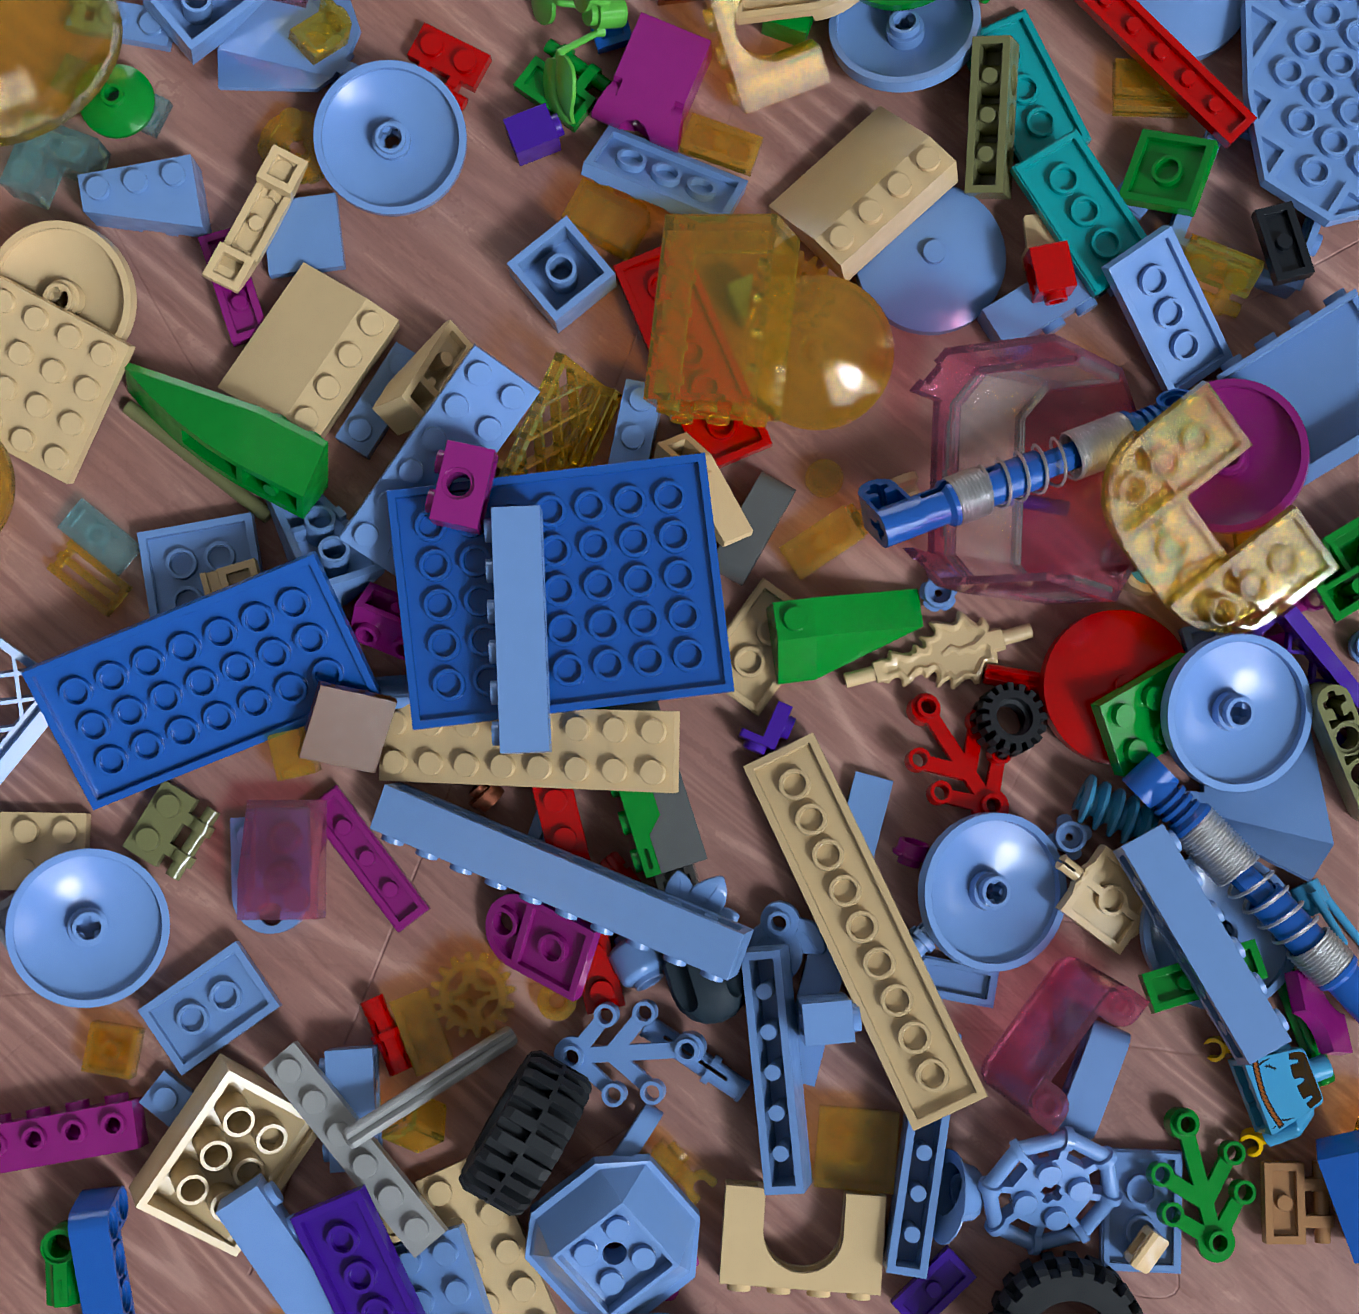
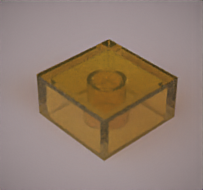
M102 1020L91 1021L81 1071L129 1080L135 1078L146 1028Z

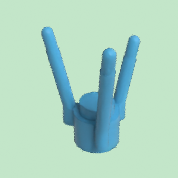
M1318 878L1289 890L1291 896L1297 902L1304 900L1302 908L1310 916L1321 913L1330 930H1333V933H1336V936H1339V939H1342V942L1348 945L1346 937L1331 914L1332 912L1359 946V932L1331 898L1325 885H1321Z

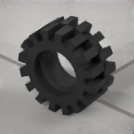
M1007 682L1004 685L995 686L979 697V701L974 703L972 709L975 712L970 715V722H976L977 724L971 728L972 734H981L982 737L976 740L980 746L985 743L989 744L986 752L993 754L998 751L997 757L1004 758L1009 755L1011 758L1027 751L1041 741L1043 738L1041 734L1046 732L1047 725L1041 724V722L1048 718L1047 712L1039 713L1038 709L1043 707L1044 704L1042 700L1036 703L1033 701L1032 698L1036 695L1033 690L1024 693L1025 685L1018 684L1014 687V682ZM1000 707H1009L1017 714L1020 721V729L1016 734L1007 733L1000 726L997 720V711Z

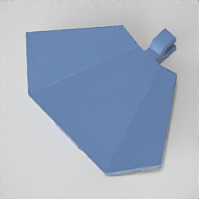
M266 0L217 48L218 88L220 90L318 92L328 84L333 85L339 77L359 66L351 62L354 58L353 51L361 35V29L351 0Z
M1311 731L1302 753L1293 766L1284 775L1267 786L1246 792H1228L1200 783L1201 792H1184V794L1190 792L1193 795L1191 801L1197 799L1200 803H1208L1213 807V810H1216V813H1219V816H1222V819L1228 822L1227 825H1230L1233 831H1236L1239 836H1242V839H1245L1247 845H1250V848H1253V851H1256V855H1260L1261 859L1308 882L1312 880L1334 845Z

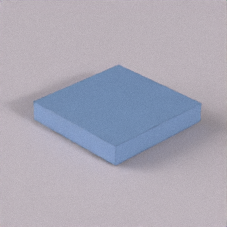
M336 193L293 199L279 229L266 250L268 272L271 279L294 276L303 262L322 273L346 269L339 204Z

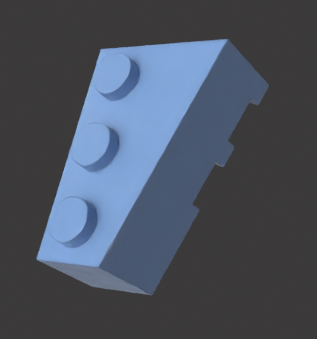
M191 154L77 175L83 212L96 226L143 232V230L155 231L177 237L178 235L200 237L212 233L202 171Z

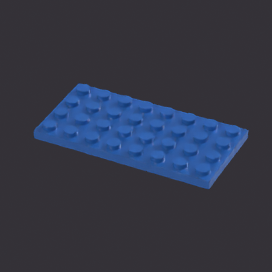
M316 551L27 667L21 673L93 810L305 726L319 681L378 694L381 693V689Z

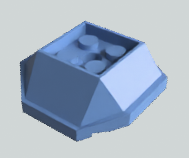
M634 1154L633 1157L615 1155L593 1157L531 1205L525 1244V1259L575 1314H648L695 1278L700 1228L699 1209L650 1154ZM612 1242H618L622 1244L620 1247L615 1249H609L605 1247L606 1245Z

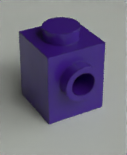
M546 103L503 119L506 134L519 166L562 150L559 137L565 135L561 121L557 113L550 115Z

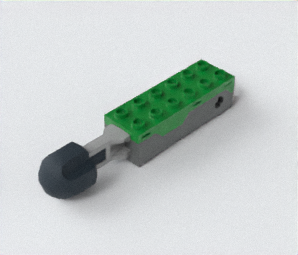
M658 701L597 709L660 710ZM680 770L679 792L611 791L612 797H621L625 809L617 812L624 835L632 834L636 844L635 849L629 850L636 873L644 871L646 879L653 877L656 888L665 892L669 879L677 870L686 874L694 886L699 883L700 880L694 863L708 858ZM664 961L662 967L672 998L678 1009L691 1020L703 1024L722 1023L735 1016L745 1004L742 964L738 975L728 981L723 979V982H714L701 976V969L686 964L685 967H681Z

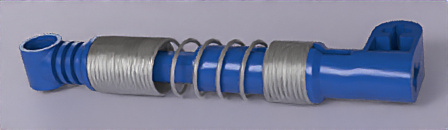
M1187 389L1164 391L1157 396L1155 404L1131 413L1123 410L1062 432L1059 440L1054 436L1050 437V450L1043 452L1040 446L1033 443L1029 452L1021 454L1015 450L1013 458L1003 461L997 457L994 465L987 468L978 464L977 467L973 466L937 481L934 488L911 497L892 480L874 479L868 481L858 489L864 528L882 547L888 548L947 524L956 527L992 514L994 506L1002 509L1008 508L1012 499L1020 502L1026 501L1030 492L1038 495L1044 494L1048 485L1056 488L1062 487L1067 478L1078 481L1135 459V457L1141 455L1143 449L1164 440L1168 442L1190 440L1198 433L1196 395ZM1052 440L1056 442L1057 447L1053 448ZM1064 474V478L1059 484H1054L1049 480Z
M1150 752L1122 778L1123 782L1149 808L1155 806L1153 812L1156 815L1162 814L1160 819L1163 823L1169 821L1167 827L1176 834L1181 842L1183 851L1189 854L1192 860H1195L1194 863H1197V866H1200V869H1203V872L1209 875L1211 881H1214L1219 887L1231 883L1227 891L1228 898L1237 899L1245 897L1242 905L1243 913L1253 914L1257 918V928L1267 929L1272 934L1273 944H1283L1287 948V959H1290L1291 963H1294L1314 986L1318 987L1321 991H1329L1359 1023L1358 958L1353 954V951L1345 945V942H1342V939H1339V936H1336V933H1333V930H1330V927L1321 928L1316 923L1319 920V916L1311 918L1302 908L1304 900L1297 902L1287 892L1289 885L1284 887L1279 883L1271 885L1267 880L1273 876L1274 870H1270L1262 876L1253 866L1260 858V855H1256V851H1253V848L1247 845L1245 839H1242V836L1233 831V828L1227 825L1228 822H1225V819H1222V816H1219V813H1216V810H1213V807L1208 803H1200L1197 799L1191 801L1193 795L1190 792L1184 794L1186 787L1184 785L1177 786L1179 780ZM1233 886L1240 892V894L1234 896L1231 895ZM1248 901L1251 903L1249 911L1245 909Z

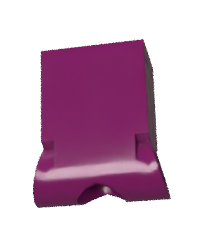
M641 12L615 72L614 80L598 98L591 112V118L619 130L639 131L651 143L678 154L684 120L688 115L712 60L711 40Z

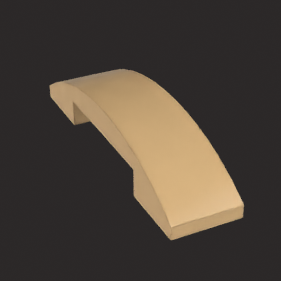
M273 144L256 175L257 182L224 242H219L202 273L203 277L236 294L240 292L261 261L279 229L303 179L308 161Z

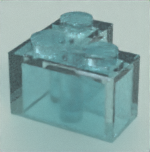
M28 113L0 178V184L14 198L49 210L63 176L78 181L77 175L105 170L111 154L98 138Z

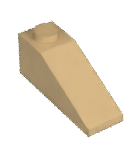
M451 320L446 321L389 381L372 409L397 435L413 430L473 344Z

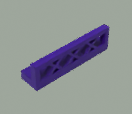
M1282 603L1247 633L1261 636L1277 622L1285 631L1283 648L1290 654H1301L1308 659V676L1306 678L1309 685L1321 681L1343 686L1350 693L1359 714V683L1296 606ZM1292 641L1299 649H1292ZM1316 671L1323 679L1316 678ZM1338 731L1336 740L1338 745H1341L1346 738Z

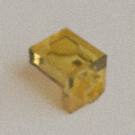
M321 0L319 12L291 28L288 39L314 66L348 44L352 22L347 11L342 6L336 5L333 0Z

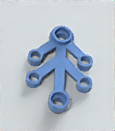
M643 999L633 1007L632 1017L609 1045L592 1046L603 1030L614 1025L620 1017V1010L615 1003L604 1002L595 1009L594 1019L580 1036H567L556 1045L554 1058L588 1077L589 1081L602 1092V1100L607 1106L617 1107L621 1105L628 1096V1090L624 1083L617 1080L613 1081L595 1063L609 1062L640 1089L641 1099L646 1104L656 1105L665 1097L666 1086L660 1079L652 1078L634 1061L676 1058L684 1065H694L706 1054L707 1043L702 1034L689 1030L679 1035L675 1041L630 1044L643 1027L652 1023L658 1016L656 1003L650 999ZM644 1005L650 1008L651 1018L645 1019L640 1015V1006ZM602 1008L611 1010L613 1014L612 1021H606L602 1018ZM682 1044H691L694 1047V1055H685L682 1051ZM568 1050H573L578 1054L577 1063H572L568 1060ZM649 1085L656 1086L659 1090V1097L652 1098L649 1096L647 1087ZM614 1087L620 1091L621 1097L619 1100H614L609 1096V1088Z

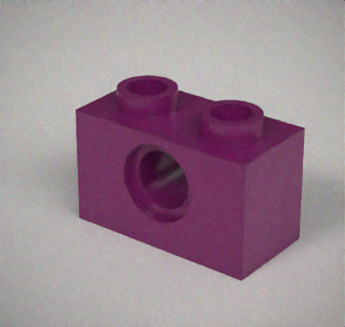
M448 439L445 450L439 449L434 466V473L439 474L436 489H429L425 504V512L430 513L429 519L434 525L481 535L499 459L494 449ZM458 478H467L471 481L469 491L462 496L452 495L450 493L452 482Z

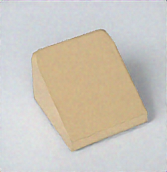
M1146 1224L1126 1249L1123 1257L1135 1269L1148 1274L1168 1247L1169 1241Z

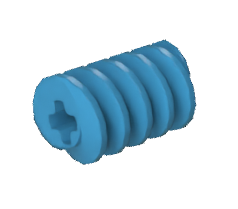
M1093 774L1086 778L1073 802L1072 811L1075 809L1079 810L1078 823H1083L1091 816L1093 817L1092 829L1095 831L1103 823H1106V836L1110 838L1117 830H1120V843L1123 845L1132 836L1137 838L1157 827L1161 814H1154L1153 810L1155 807L1149 808L1145 803L1140 807V798L1136 795H1132L1126 800V792L1122 788L1116 789L1111 794V783L1104 781L1097 787V777Z

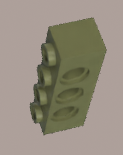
M1011 35L972 36L964 193L978 200L1011 199L1012 175L1010 169L1013 167L1019 63V44Z

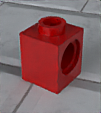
M1068 240L1029 247L1023 258L1032 303L1044 301L1045 305L1050 306L1067 301L1068 296L1072 294L1077 286Z

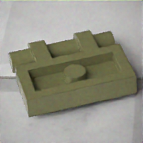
M165 781L161 783L122 847L155 867L160 866L166 855L169 856L173 862L166 871V874L179 881L187 868L191 869L197 860L195 854L205 838L210 839L216 828L213 825L221 813L207 806L201 817H197L192 813L200 799L172 782ZM186 825L192 831L180 848L174 842Z

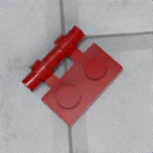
M425 22L407 53L409 61L431 73L433 72L448 79L444 84L454 95L462 112L467 106L468 98L458 93L460 88L464 87L475 93L492 62L491 55Z

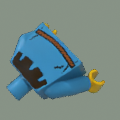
M1212 1036L1204 1042V1044L1216 1042L1222 1048L1220 1055H1210L1207 1057L1212 1062L1221 1061L1227 1054L1231 1053L1220 1036ZM1287 1043L1250 1065H1238L1234 1057L1227 1059L1253 1128L1249 1127L1241 1132L1239 1142L1249 1138L1258 1142V1145L1248 1148L1246 1154L1250 1157H1257L1261 1154L1265 1144L1272 1147L1301 1136L1314 1116V1109L1323 1103V1096L1317 1082L1332 1077L1334 1074L1332 1065L1324 1054L1308 1059L1303 1048L1291 1047Z

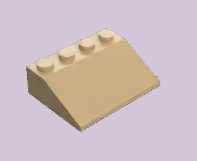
M879 106L768 207L844 283H847L958 182L956 160L929 135L884 107Z
M303 262L220 382L218 388L233 398L260 406L272 413L281 414L291 423L307 431H314L324 439L400 329L399 320L366 297Z
M220 1053L130 1184L129 1190L136 1208L237 1257L241 1249L216 1215L220 1199L262 1173L267 1182L273 1181L281 1191L316 1140L317 1135L280 1089L252 1070Z

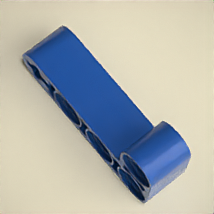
M123 1185L82 1190L68 1216V1236L82 1314H135L121 1229L128 1216V1195Z

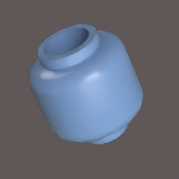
M619 935L614 939L616 946L609 953V961L621 984L627 988L643 991L658 983L664 977L662 972V965L665 961L663 959L664 954L651 948L649 951H643L631 947L626 943L627 938Z

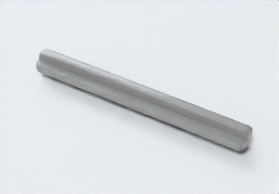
M509 1026L499 1029L343 1129L342 1135L347 1145L351 1149L357 1148L516 1045L518 1040L514 1031Z

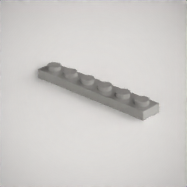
M298 1041L290 1044L263 1067L265 1072L357 1187L365 1184L378 1213L414 1258L448 1230V1227L375 1137L354 1149L347 1145L342 1131L360 1118Z

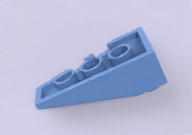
M323 494L304 519L266 500L287 560L291 561L316 551L341 606L347 605L364 591L370 582L373 583L385 573L383 567L339 539L340 534L349 523L347 514L339 505L335 507Z

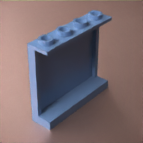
M1344 288L1336 291L1323 300L1325 308L1314 315L1309 310L1298 315L1288 322L1291 327L1290 330L1279 337L1276 336L1275 332L1265 336L1254 344L1257 351L1244 359L1241 354L1232 357L1220 366L1223 372L1216 376L1218 380L1236 378L1261 383L1281 394L1294 407L1304 424L1310 446L1309 470L1303 486L1359 453V296L1356 289L1348 293Z

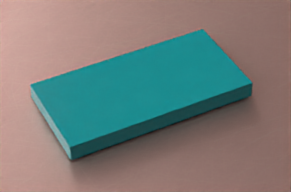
M1022 9L981 28L980 36L1011 35L1019 44L1013 156L1016 164L1074 129L1078 130L1087 145L1090 144L1092 139L1026 9ZM970 58V59L967 61L966 65H967V67H968V69H969V71H970V73H971V58Z
M1074 129L1011 167L1010 173L1054 241L1068 240L1074 271L1093 299L1111 288L1101 267L1144 239L1147 235L1078 130Z

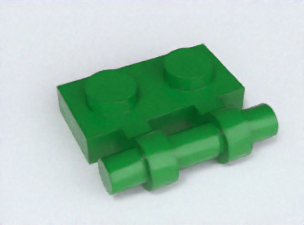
M550 39L545 44L543 51L555 58L556 50L567 44L560 45L553 39ZM573 49L565 55L571 59L576 75L579 76L576 81V100L574 106L576 124L570 125L562 120L560 121L561 124L575 133L597 102L596 98L588 93V90L594 87L603 93L612 81L602 75V69L594 63L588 65L578 58ZM535 55L513 84L514 90L536 106L546 103L548 111L552 115L554 113L547 103L543 89L545 61Z

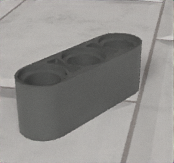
M763 471L761 472L741 507L753 529V533L751 536L725 547L720 545L718 547L717 553L721 575L741 586L744 585L790 504L796 489Z

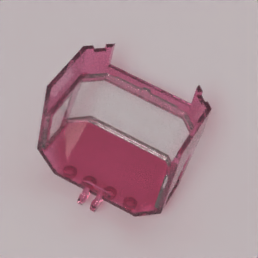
M1055 333L946 347L934 360L937 365L924 380L919 378L909 390L933 401L930 489L934 488L936 482L942 478L973 466L977 467L978 464L987 468L994 465L997 457L1003 461L1013 458L1015 450L1021 454L1029 452L1033 443L1040 446L1043 452L1050 450V437L1054 436L1059 440L1062 432L1123 410L1129 413L1136 411L1124 371L1121 367ZM1052 440L1053 448L1057 447L1056 442ZM1135 457V459L1078 481L1067 478L1064 485L1059 488L1048 485L1044 494L1038 495L1030 492L1026 501L1020 502L1012 499L1008 508L1002 509L994 506L992 514L961 526L952 527L947 524L929 531L927 551L913 547L903 549L913 560L919 562L926 570V575L936 586L964 594L1044 605L1116 602L1134 569L1136 508L1164 507V496H1159L1158 494L1136 496V484L1156 485L1163 483L1165 474L1161 471L1137 472V457ZM1064 474L1049 480L1054 484H1059L1062 482Z

